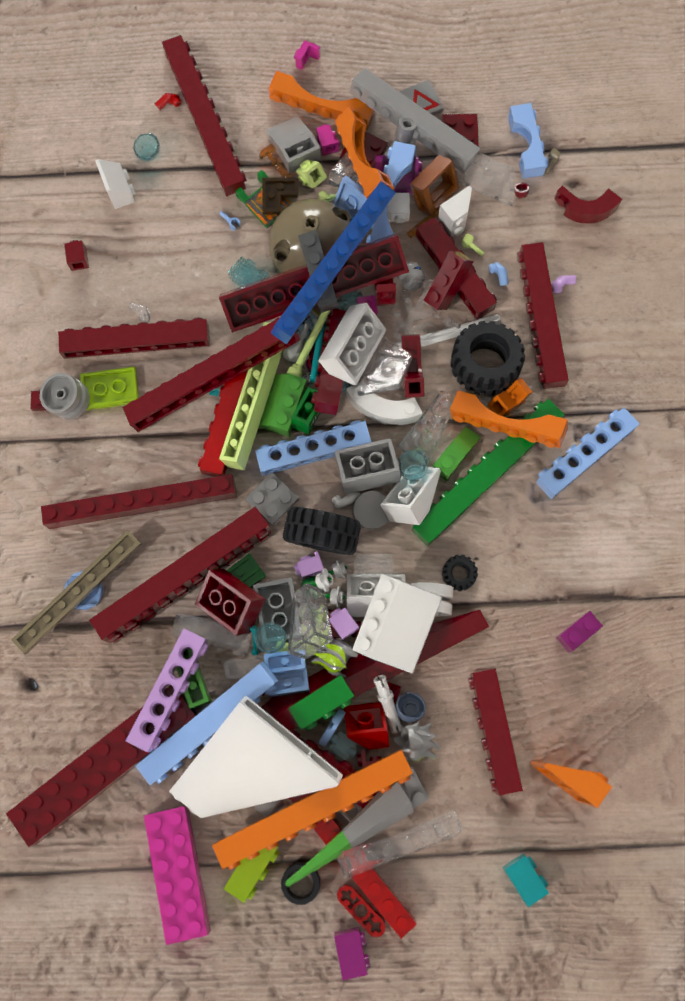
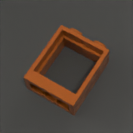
M438 155L410 183L418 210L432 216L440 208V205L460 188L454 163L451 159ZM441 175L443 181L430 193L428 187Z

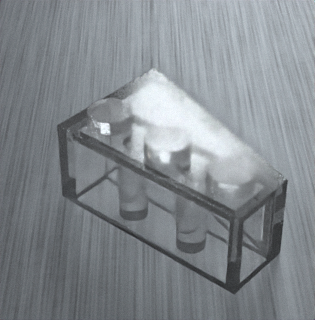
M308 583L293 593L288 644L289 654L305 660L333 640L325 592Z

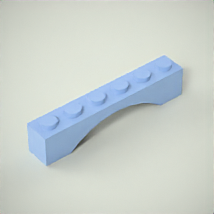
M394 141L393 148L389 147L387 158L390 160L389 164L385 165L383 173L389 176L394 188L403 176L412 170L416 153L415 145ZM388 205L371 227L372 233L367 236L366 243L394 234L387 216Z

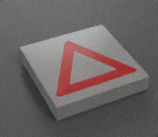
M429 80L399 91L432 115L443 112L444 108Z

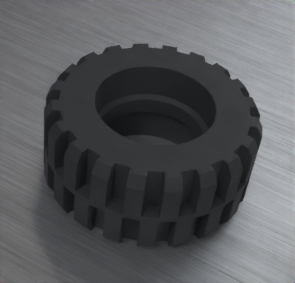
M480 321L478 325L473 323L468 326V329L464 328L460 332L453 346L450 365L453 368V376L457 377V382L460 385H465L464 389L468 391L473 390L475 391L474 394L480 395V393H485V396H491L492 393L498 395L502 393V390L506 391L518 379L525 361V348L523 344H520V337L514 335V330L505 328L506 325L502 323L500 325L495 324V321H490L489 323ZM479 349H489L498 353L503 359L504 364L497 368H485L473 360L471 353Z
M291 507L287 513L282 536L286 542L336 554L353 555L357 549L361 524L358 520L332 512L305 507Z

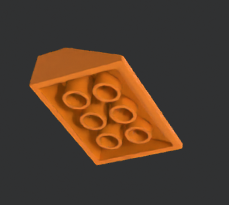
M531 761L530 763L578 802L595 808L600 806L612 788L607 783L609 779L600 772L596 773L595 771L591 772L585 769L578 770L537 761Z

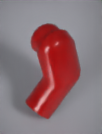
M165 93L154 104L159 110H162L167 104L179 107L182 100L177 94Z

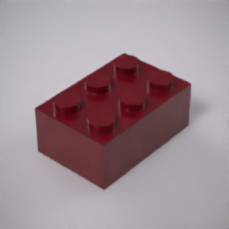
M215 569L208 571L195 605L235 636L251 633L250 628L255 625L266 599L227 570Z

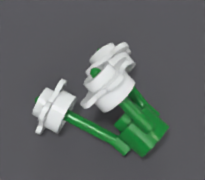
M336 560V563L332 564L333 570L328 571L324 568L322 573L309 577V579H303L301 587L304 595L310 594L311 598H330V604L336 605V608H339L340 603L343 604L345 594L341 591L340 586H337V589H332L330 594L317 593L320 589H324L325 592L329 591V587L333 585V574H335L337 579L341 577L342 579L346 578L347 566H345L344 562L340 563V560Z

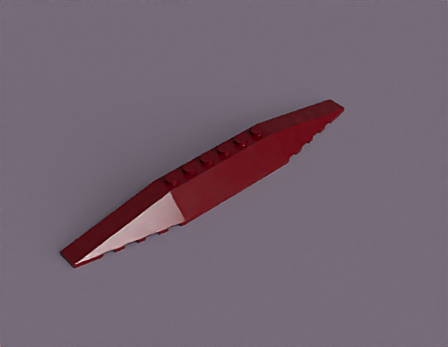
M481 610L432 623L416 665L487 629L489 625ZM356 652L358 656L350 657L346 668L340 671L346 675L343 679L354 695L353 698L376 687L373 681L375 677L380 681L379 675H385L388 681L405 672ZM323 669L308 677L310 692L274 696L261 708L286 729L295 730L299 728V725L288 708L338 676L332 675L326 669Z

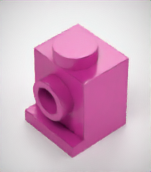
M322 125L316 128L317 140L322 156L339 152V140L335 131L331 130L330 125Z

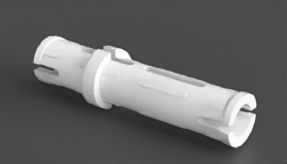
M379 675L380 681H378L377 677L373 679L378 691L377 697L382 703L390 731L395 734L398 733L397 727L399 732L402 731L403 727L393 701L394 695L392 690L389 689L386 676Z

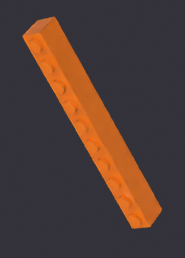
M402 749L341 779L336 787L317 791L214 843L212 847L221 868L228 867L231 870L241 865L240 860L246 857L248 860H251L260 855V850L267 848V851L279 845L278 841L284 838L286 841H289L298 836V831L304 829L307 832L317 826L316 822L322 819L324 822H327L336 817L334 813L340 810L343 813L354 808L353 803L359 800L364 803L373 798V793L380 791L382 794L392 789L391 784L397 781L399 784L410 780V775L413 772Z

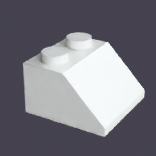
M95 160L114 208L117 209L134 203L133 195L136 193L132 184L128 185L127 180L130 177L127 170L122 169L121 164L118 162Z
M468 186L440 205L438 222L444 225L448 236H459L465 230L472 191L471 186Z

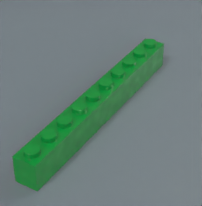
M547 399L544 403L542 401L534 407L535 412L532 415L527 414L522 420L540 418L546 415L563 418L565 414L552 401ZM509 435L505 440L500 439L494 445L495 449L491 453L488 451L481 457L480 460L482 462L476 466L474 464L467 471L468 475L464 479L460 477L453 484L455 487L451 491L446 490L439 497L441 500L437 504H431L430 510L421 524L414 525L411 531L428 547L537 442L532 443L524 438H514Z

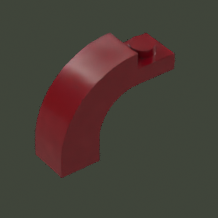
M561 186L557 190L554 200H556L559 206L566 208L563 214L566 218L578 223L590 224L610 217L619 208L622 198L608 188L599 198L585 201L577 198L564 186Z
M393 278L374 284L377 306L396 305V283L393 284Z
M420 334L401 335L402 376L405 398L425 397Z

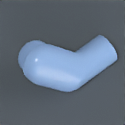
M499 262L490 264L489 272L498 275L500 286L508 285L506 268Z

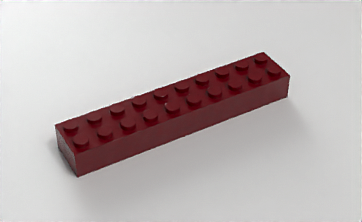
M397 233L356 248L332 281L336 297L409 273ZM305 264L221 293L219 300L231 332L233 333L282 316L310 278L307 265Z
M255 506L89 620L101 640L109 643L119 642L124 638L123 635L125 633L138 629L141 626V622L154 618L157 615V611L170 607L173 604V600L186 596L190 592L189 589L202 585L209 570L222 569L221 567L228 563L230 565L238 559L237 556L244 552L246 554L254 548L253 545L260 541L262 543L270 537L269 534L272 533L268 523Z
M170 685L165 689V694L168 697L173 695L174 687ZM182 693L178 699L180 704L175 712L172 711L169 717L171 721L166 731L162 730L159 736L161 738L159 746L198 715L194 709L189 708L187 699ZM158 704L155 708L156 714L160 716L164 713V706ZM142 708L6 813L28 847L40 843L152 753L126 742ZM150 722L146 726V732L152 734L155 726Z

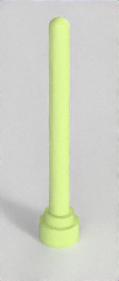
M331 310L320 314L296 364L289 367L286 374L302 377V366Z

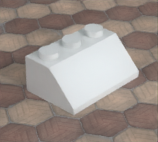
M347 574V611L351 617H365L381 574ZM384 574L406 583L405 574Z

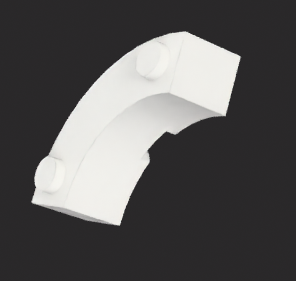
M363 381L346 389V396L354 408L375 422L385 425H407L422 419L423 413L414 397L401 401L384 399L374 394Z

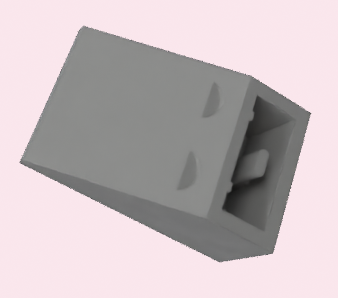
M298 116L266 130L289 174L300 168V164L306 160H321L320 146L312 132Z

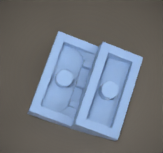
M304 649L264 654L265 664L279 680L274 684L276 688L269 693V697L310 692Z

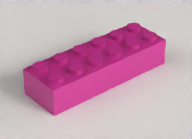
M184 805L144 815L166 945L208 936L211 928L189 808Z

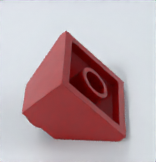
M381 702L350 705L344 708L348 739L369 750L389 748L386 716Z

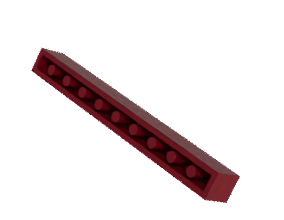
M181 35L162 41L167 60L226 197L235 194L238 188L245 190V182L247 181L245 173L239 170L241 166L237 156H233L234 148L231 141L227 142L226 140L228 137L226 129L220 126L221 118L219 113H215L213 110L215 108L213 99L207 96L209 94L208 88L205 83L202 84L201 82L203 77L200 70L195 68L197 64L194 56L189 54L191 50L188 42H184Z
M280 317L276 318L273 322L260 327L252 334L243 337L238 342L227 346L224 350L211 355L203 362L195 364L187 371L178 374L173 379L162 383L159 387L146 392L143 396L122 407L129 425L137 432L149 427L301 340L297 331L286 345L271 334L273 327L280 319Z
M232 474L41 506L42 523L48 529L237 498L235 479Z

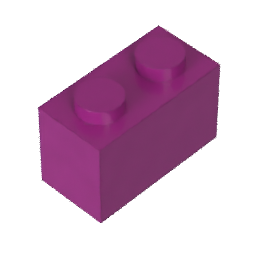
M588 611L555 638L570 653L601 629L603 625L591 611Z
M359 927L334 932L342 980L368 975L367 968H371L369 955H364L363 946H366L364 932L360 933Z

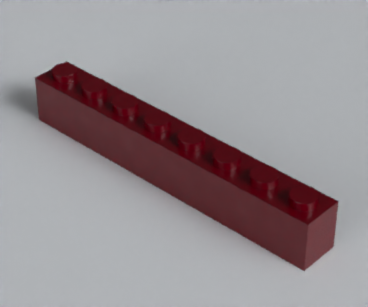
M544 243L521 245L520 251L517 252V261L521 263L522 268L520 269V278L524 280L525 285L523 286V295L527 297L528 302L526 303V312L530 314L531 319L529 320V329L533 331L534 336L532 337V346L536 348L537 352L535 363L540 369L538 380L539 383H542L543 389L564 387L569 379Z
M200 317L193 320L176 319L173 322L157 321L150 324L140 322L138 325L121 324L115 327L104 325L101 328L84 327L80 330L68 328L64 331H58L59 353L64 359L210 346L207 319Z

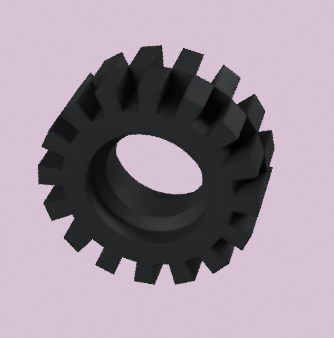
M465 555L450 557L442 568L443 582L454 587V590H467L475 583L478 577L476 563L471 561L469 556L468 558L465 557ZM463 566L467 570V577L464 580L455 579L452 574L454 567Z

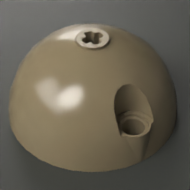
M313 198L303 199L286 207L273 223L269 237V253L278 271L282 273L306 264L298 235L317 230L325 257L351 222L350 213L328 201ZM282 257L286 258L284 261L278 260Z

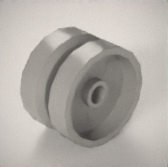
M55 373L42 384L40 401L47 411L70 420L78 418L87 410L90 394L88 388L82 382L68 374Z

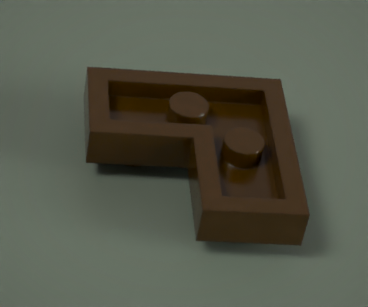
M298 177L262 178L263 215H279L281 213V198H298Z

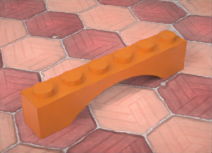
M279 71L275 72L269 86V96L273 101L282 102L309 113H316L324 118L336 120L350 106L362 114L366 123V130H368L375 110L368 107L358 98L334 101L314 96L304 90L292 75Z
M349 106L335 120L338 128L337 132L342 137V144L347 149V156L353 163V170L358 175V182L364 189V196L368 199L380 181L394 190L389 176L376 168H372L367 161L364 149L366 123L362 114Z
M459 390L450 407L451 417L457 422H467L475 427H485L493 432H503L514 438L521 437L532 443L539 442L550 448H561L568 430L567 419L552 415L528 420L503 417L485 407L476 395Z

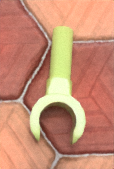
M324 190L319 193L320 197L318 199L330 202L335 199L336 194L328 195Z
M466 234L462 240V246L471 248L482 256L484 252L472 243L474 237Z

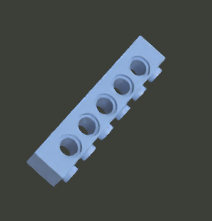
M625 407L620 411L614 410L608 416L609 420L606 423L601 421L594 428L596 430L594 433L590 434L588 432L580 439L582 443L578 446L572 445L566 451L567 455L564 458L559 456L552 462V468L549 470L545 468L538 474L539 479L536 483L550 499L554 498L636 429L639 422ZM610 425L616 426L618 432L613 431ZM596 437H601L604 443H599ZM582 449H588L590 455H585ZM568 460L574 461L576 467H571L568 464ZM554 472H559L562 475V479L555 478Z
M357 420L351 422L348 426L338 425L326 432L319 430L311 436L301 435L292 441L282 440L277 442V445L260 446L258 450H255L262 476L269 475L271 472L277 473L333 458L337 450L372 443L366 421L361 422ZM347 434L355 436L351 441L346 440L344 437ZM329 439H335L337 441L336 444L332 446L328 445L326 442ZM310 444H317L318 448L310 450L308 446ZM294 448L300 450L297 455H291L290 451ZM276 453L282 455L279 460H273L272 456Z

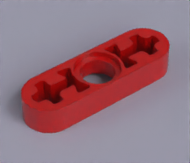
M342 885L337 892L338 901L371 936H381L385 931L383 918L351 885ZM343 890L346 892L350 890V897L353 900L358 897L359 900L353 904L352 908L348 906L351 904L348 898L342 899ZM360 904L365 905L367 908L366 915L358 916L355 913L356 906ZM370 913H373L371 919L375 923L380 922L379 931L377 929L372 931V924L369 921L366 924L363 922L368 919Z

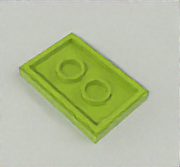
M135 366L80 374V381L88 388L90 394L87 410L124 406L139 398L137 369Z

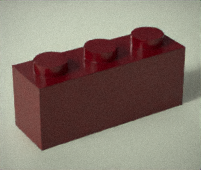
M449 251L423 301L437 310H448L474 261L461 252Z

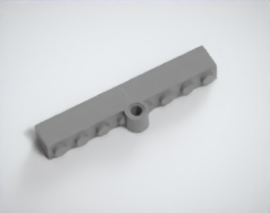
M366 68L352 80L349 93L397 126L395 136L400 142L407 143L412 138H415L437 155L451 159L454 167L463 173L476 160L480 151L478 146Z

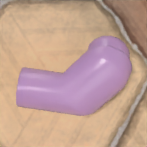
M559 276L552 282V292L561 293L564 285L576 284V276Z

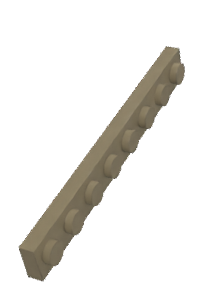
M127 529L17 633L11 641L23 654H27L132 555L142 543Z

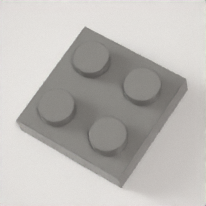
M271 472L245 500L253 508L256 506L261 515L273 526L299 500V497Z

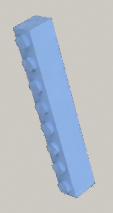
M265 662L260 663L138 763L136 768L149 785H152L154 782L160 784L168 777L166 773L170 769L173 771L177 770L183 765L181 760L186 756L190 759L199 752L197 747L201 744L205 746L209 742L212 735L216 733L245 695L257 704L261 701L259 696L264 692L266 695L271 693L276 688L274 684L279 680Z

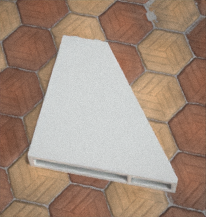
M245 695L169 792L177 801L187 806L193 814L204 818L333 788L339 784L343 775Z

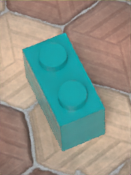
M522 853L502 868L524 903L530 907L549 894L546 889L549 885L542 874L538 876L534 870L537 866L530 856L526 857Z

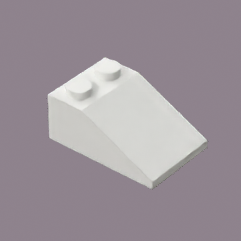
M408 467L400 478V482L396 483L380 504L389 522L421 524L430 510L441 472L440 468Z

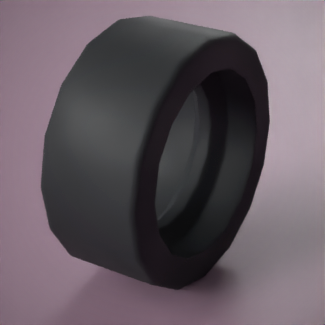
M296 862L290 865L284 872L281 880V889L284 896L289 902L296 905H305L312 902L318 895L321 886L320 875L317 870L310 874L313 879V887L307 895H295L290 890V887L286 886L285 883L290 876L300 870L306 862Z

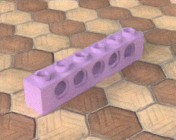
M183 629L126 742L146 752H152L153 749H157L161 741L159 736L162 730L166 731L171 721L169 717L172 711L175 712L180 704L178 699L181 693H185L189 687L190 682H188L190 675L196 673L199 667L197 662L200 656L205 655L209 647L207 645L208 640ZM191 648L193 656L190 659H185V650ZM177 667H182L184 670L180 678H177L174 674ZM172 685L174 693L168 697L165 694V689L167 686ZM158 704H162L165 709L164 713L160 716L155 712ZM150 722L155 726L152 734L146 732V726Z

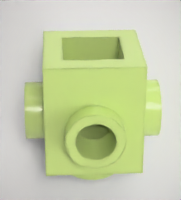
M306 160L296 170L299 175L298 180L303 186L315 188L327 178L322 165L317 161Z

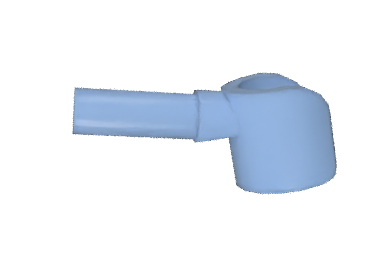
M223 211L219 213L227 220L232 231L236 230L232 225L233 223H237L240 226L238 218H231Z

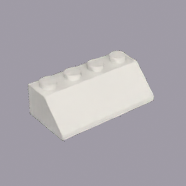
M367 303L349 306L318 360L330 375L352 385H357L386 332V328Z

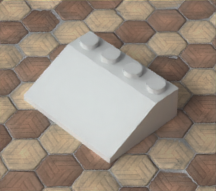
M381 574L352 650L374 660L413 673L442 597L388 575Z

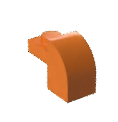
M519 378L506 391L496 395L487 406L494 413L505 417L524 404L533 392L524 380Z

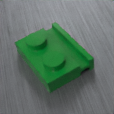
M250 553L227 569L229 573L250 588L266 577Z

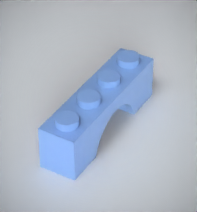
M531 103L510 106L508 120L511 132L522 135L529 144V148L521 153L519 160L522 179L543 176L545 169L548 167V160L543 154L544 143L540 141V127L536 125V111L533 110Z

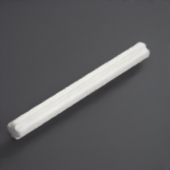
M495 314L420 336L421 347L455 338L460 335L464 328L468 329V326L473 323L478 325L480 321H485V323L495 321V324L499 325L501 322L500 316ZM401 342L395 343V351L399 354L402 352Z

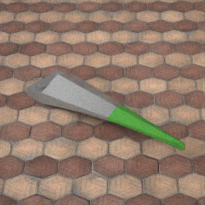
M410 765L413 772L410 775V780L399 784L397 781L391 784L392 789L382 794L379 791L333 840L286 881V886L288 887L410 815L414 812V808L429 799L413 767Z

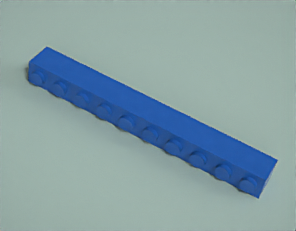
M379 182L277 321L271 334L287 345L396 193L383 182Z

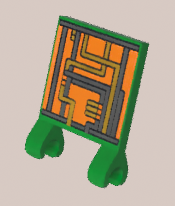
M263 170L257 173V179L260 183H262V178H269ZM262 187L249 197L242 188H238L235 191L236 197L245 204L266 228L275 222L279 215H263ZM281 198V212L292 204L287 198Z

